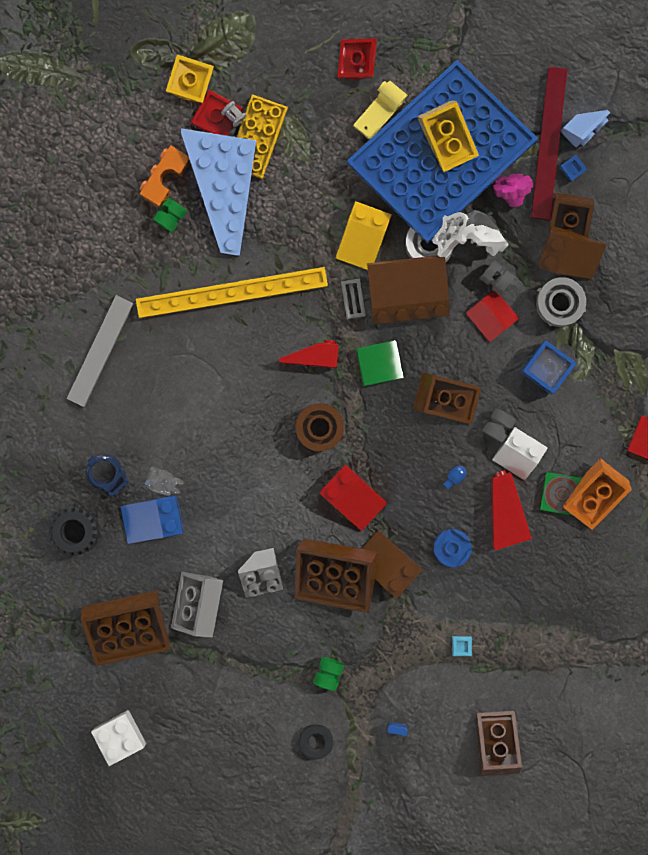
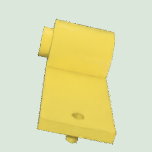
M384 81L378 88L380 92L378 97L353 125L369 140L379 132L408 96L391 81L388 83Z

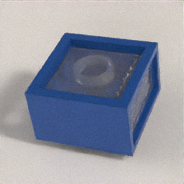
M545 340L540 344L520 373L552 395L555 394L577 363Z

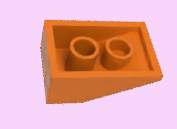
M599 458L586 472L563 505V508L593 530L632 490L630 482Z

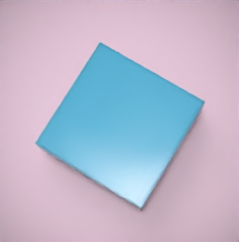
M452 636V656H472V636Z

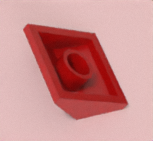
M342 39L337 77L352 80L373 78L377 39Z
M495 291L489 293L466 312V315L489 343L519 319L502 296L498 295Z

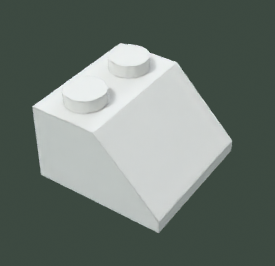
M513 427L492 460L525 480L537 466L547 447Z

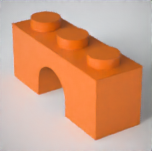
M171 145L168 149H164L160 156L161 161L158 165L155 164L150 171L151 176L149 180H145L139 189L141 191L140 195L160 209L165 199L171 194L170 190L162 185L163 177L168 173H176L182 177L191 163L189 156Z

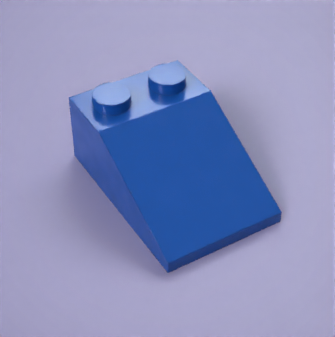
M177 495L120 506L128 544L184 533Z

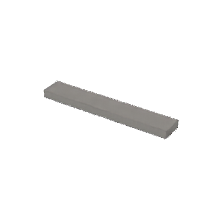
M117 295L115 296L67 397L68 400L83 407L86 406L134 303Z

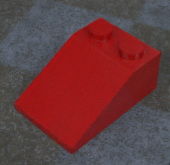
M346 464L319 492L361 531L387 504L382 497Z

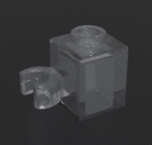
M152 466L145 481V485L151 491L170 496L171 491L175 494H180L175 485L184 484L181 479L175 478L170 472Z

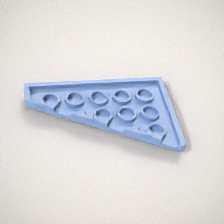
M181 128V135L220 253L240 256L256 140Z

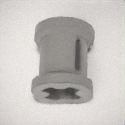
M234 101L230 102L221 112L223 116L226 115L233 122L234 127L241 124L247 116L235 106Z

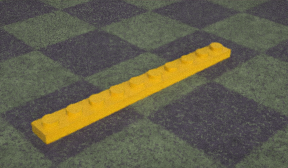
M325 267L138 298L136 303L139 318H146L328 287Z

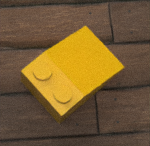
M451 100L417 116L424 135L443 172L479 156L457 101Z
M355 201L335 259L368 270L367 263L375 262L392 214Z

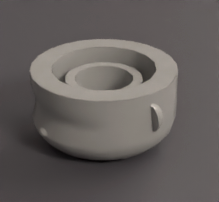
M555 278L547 282L542 288L537 289V312L549 326H568L576 322L586 312L585 292L572 279ZM564 294L568 298L569 306L566 311H557L553 307L552 299L554 295Z

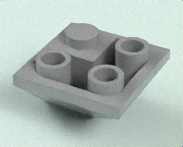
M274 548L254 552L238 570L246 598L283 590Z

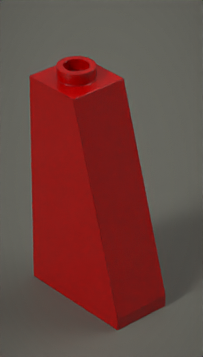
M505 470L494 473L495 477L491 478L493 550L532 539L511 472L506 473Z

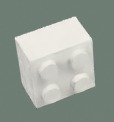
M129 710L100 724L91 731L109 766L143 749L146 745Z

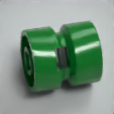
M167 197L161 205L162 210L157 211L152 220L173 234L178 227L177 221L182 220L188 211Z
M321 657L318 665L320 672H316L313 684L324 689L336 691L340 681L338 676L342 675L345 664L331 658Z

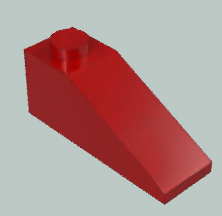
M324 340V343H317L279 358V363L337 368L339 344H335L334 340Z

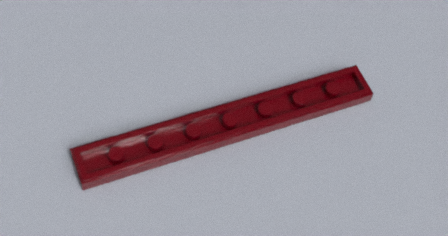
M549 66L547 71L531 212L532 219L551 220L568 68Z

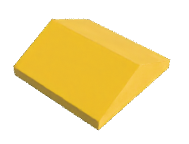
M177 55L166 92L184 100L203 103L214 66Z

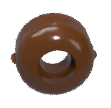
M316 403L309 405L303 409L297 420H294L298 439L305 447L313 451L329 450L345 438L343 435V419L339 412L328 404ZM317 418L325 419L329 424L328 433L322 437L313 435L310 429L312 421Z

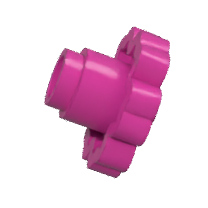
M511 174L508 177L504 176L496 180L493 189L496 197H503L510 207H518L523 204L524 196L531 192L533 182L530 176Z

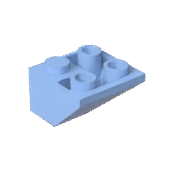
M603 110L577 114L561 130V133L576 148L580 144L584 146L595 134L593 131L597 133L608 121L606 117L610 112Z

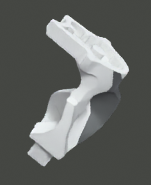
M477 210L468 214L457 212L450 216L445 215L442 227L432 239V242L438 245L439 251L437 254L439 257H445L458 243L464 244L467 239H471V244L476 242L479 246H486V251L492 256H495L498 251L503 252L508 246L507 241L491 218ZM452 234L451 238L447 240L448 235Z

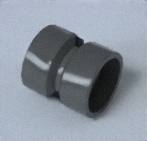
M494 260L479 279L486 285L491 284L492 290L501 295L516 276L509 270L504 271L503 265ZM498 273L500 277L495 281L492 276Z
M495 408L490 416L491 422L486 423L482 432L503 444L509 435L507 431L512 430L517 420Z

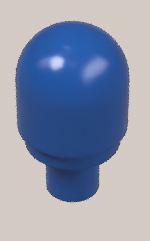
M455 466L448 473V480L443 485L449 490L453 484H460L467 475L466 469L463 466Z

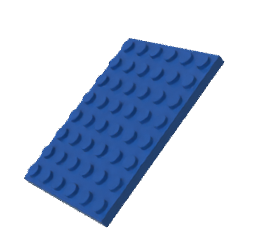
M456 60L347 160V164L426 243H429L442 227L445 215L450 216L454 213L462 212L538 141V138ZM453 100L457 101L479 156L443 172L424 135L417 116Z

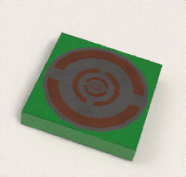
M546 472L539 510L572 515L563 508V505L582 478Z

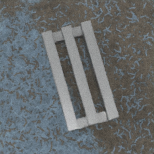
M360 278L341 281L347 320L366 317ZM354 283L357 284L361 313H357ZM348 284L350 288V295L354 313L351 315L349 311L348 298L345 286Z

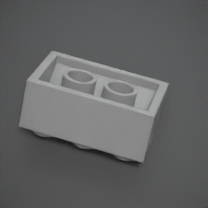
M181 571L171 628L193 636L213 637L223 580Z

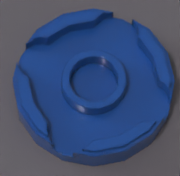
M448 529L441 532L434 541L433 552L435 557L441 564L447 567L463 565L471 555L472 547L469 538L464 532L457 529Z

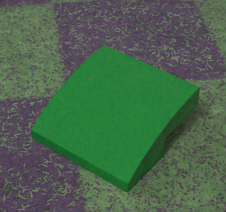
M396 340L355 349L363 386L404 378Z

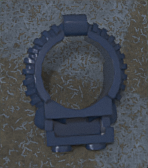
M101 454V456L98 455L97 457L92 456L87 461L88 465L85 469L88 483H91L95 488H101L103 492H108L111 497L113 495L116 496L122 487L125 488L129 482L125 476L126 472L121 469V463L114 456ZM107 461L113 464L116 469L114 476L107 481L97 480L92 475L93 465L97 462Z

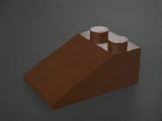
M555 192L549 231L553 225L588 237L594 209V199Z
M552 225L538 259V267L554 273L593 279L606 243Z
M422 372L413 410L472 424L481 387Z
M379 530L362 548L378 552L375 579L396 599L422 571L413 560Z
M515 711L477 713L478 756L481 776L519 774L522 769Z

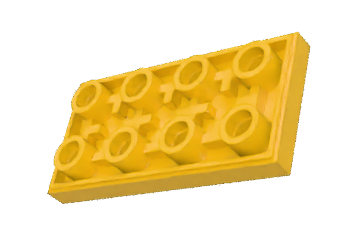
M251 95L245 112L247 116L241 123L237 137L256 140L251 176L263 180L288 107L255 95Z

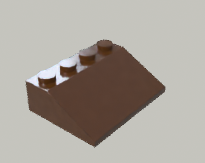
M436 255L367 263L373 324L450 316L445 257Z
M303 538L297 547L295 599L369 613L378 552Z
M157 590L83 606L81 609V622L96 666L171 650Z

